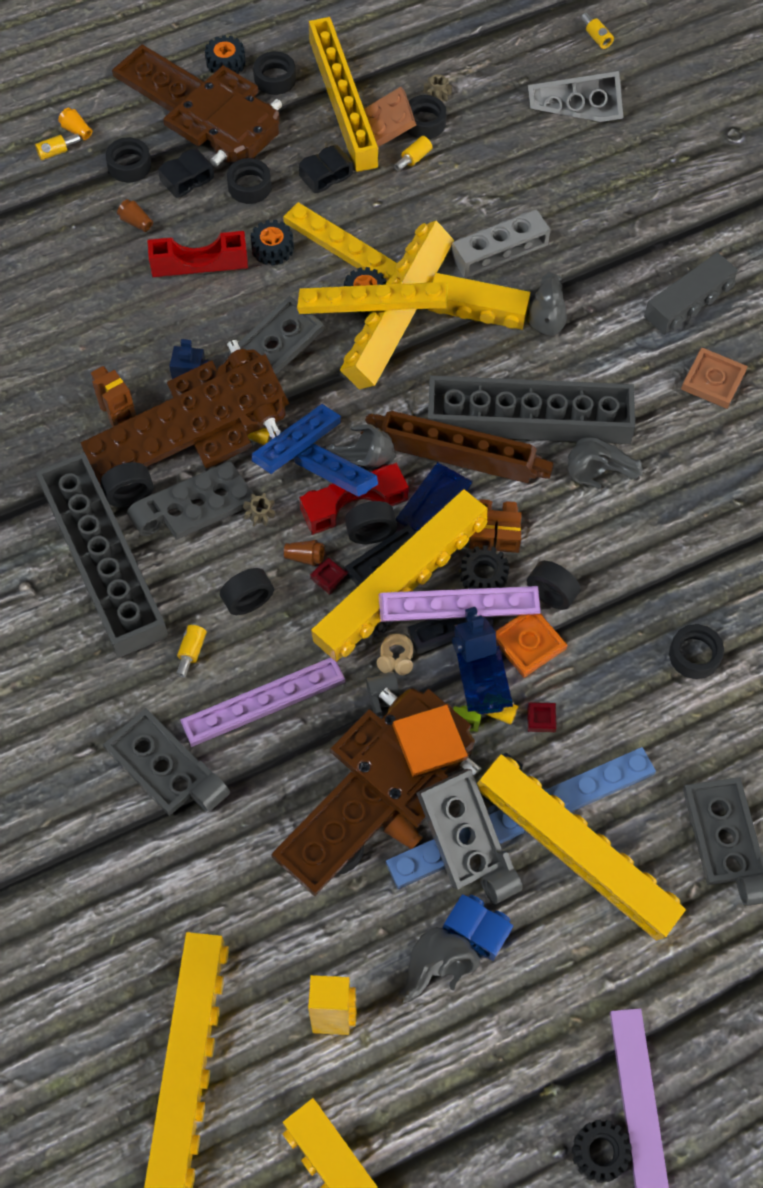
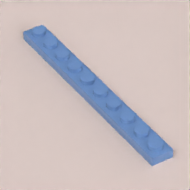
M643 747L545 791L549 795L559 797L564 802L565 808L573 812L653 776L656 770ZM502 810L489 815L500 844L527 832ZM467 827L463 828L459 833V839L463 844L468 842L471 835ZM434 839L386 860V866L397 889H401L445 869Z

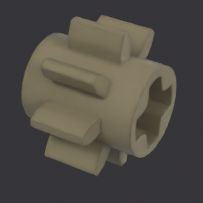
M440 74L428 77V83L424 84V93L437 97L442 102L447 101L448 95L452 93V85L449 84V78H445Z
M252 493L251 503L244 501L243 508L248 510L244 514V519L249 518L253 522L254 527L257 523H263L264 526H267V517L274 518L275 511L271 510L274 506V500L269 501L266 498V493H263L262 496H255ZM257 507L262 508L261 512L256 511Z

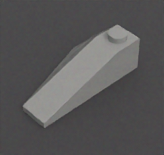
M620 71L528 85L530 109L598 122L623 119Z

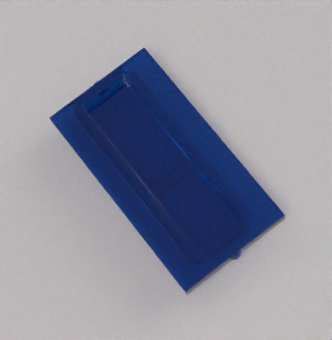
M437 462L396 517V521L404 526L410 525L417 533L463 489L468 491L473 481Z
M497 646V654L467 663L460 653H456L468 712L476 711L478 714L502 712L505 707H513L500 646Z

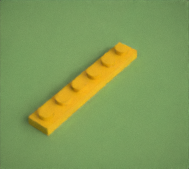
M299 202L283 216V221L286 225L356 268L362 267V270H365L366 267H370V271L376 269L378 274L382 273L386 281L393 276L397 264L395 261Z
M447 282L300 288L297 309L299 314L447 308L448 286Z

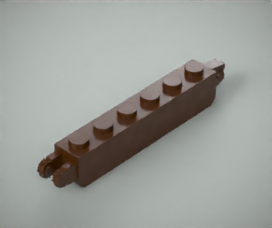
M389 411L386 413V416L368 414L365 419L367 424L385 431L391 437L395 451L524 483H529L530 478L550 479L553 462L541 459V456L536 455L537 449L531 444L396 411Z

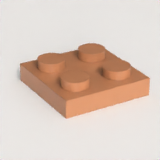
M402 87L364 108L378 147L416 126L406 92Z
M701 347L682 384L681 390L728 409L748 366Z

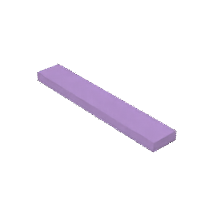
M538 586L379 594L381 622L466 618L465 609L476 607L478 616L482 615V617L536 615L541 613Z
M330 657L185 717L180 721L189 743L193 747L345 683V678L338 663Z
M641 1009L611 1011L610 1020L626 1130L629 1137L628 1143H631L632 1146L630 1155H632L631 1165L635 1188H669Z

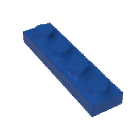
M319 405L280 433V435L252 453V462L272 474L338 426L341 422V416L327 406Z
M314 443L294 457L295 464L356 496L363 495L378 485L377 475Z

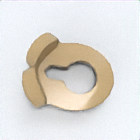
M392 634L386 637L381 644L380 657L377 659L379 670L383 673L395 670L399 675H406L413 669L411 661L413 657V644L411 640L403 634ZM393 645H401L405 651L395 660L389 648Z

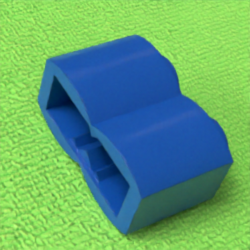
M462 894L446 919L443 929L449 931L450 934L465 937L477 953L494 961L512 931L513 925L510 923V918L500 911L495 910L492 912L484 907V902L478 897Z

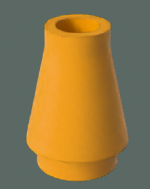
M68 107L60 113L58 122L63 129L73 134L78 133L79 137L83 140L90 138L93 130L86 124L76 109Z

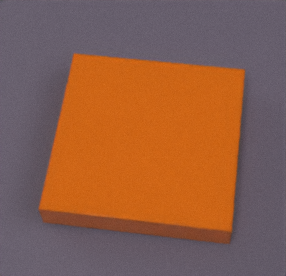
M541 613L536 615H518L495 631L496 645L523 678L565 651L568 646Z
M447 705L393 721L392 726L412 777L467 760V752Z

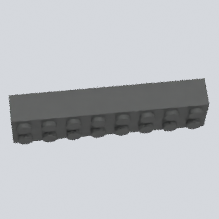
M430 375L428 420L506 439L577 442L584 437H592L606 443L631 444L635 430L634 384Z
M85 452L36 471L41 489L117 658L167 638L168 633L164 620Z

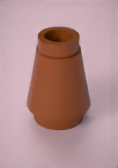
M124 200L117 210L120 220L144 232L149 231L153 225V220L134 200Z
M317 540L286 543L284 546L285 559L311 566L323 563L324 544L318 543Z
M397 810L382 825L384 828L383 832L409 849H413L423 838L415 826Z

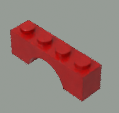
M244 231L220 233L213 243L199 248L182 246L175 242L172 237L147 240L152 277L248 268Z
M397 462L390 465H382L376 470L371 471V473L377 475L378 485L363 495L356 496L332 483L326 488L317 491L311 490L300 496V510L311 535L336 527L339 511L351 501L359 499L387 502L391 506L408 501L409 487Z

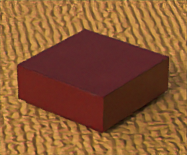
M329 557L310 574V579L329 595L348 578V573Z
M528 702V732H556V703Z

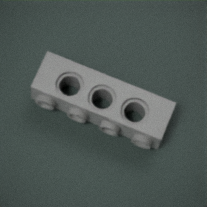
M536 209L452 242L451 258L463 277L467 278L547 246L551 229Z

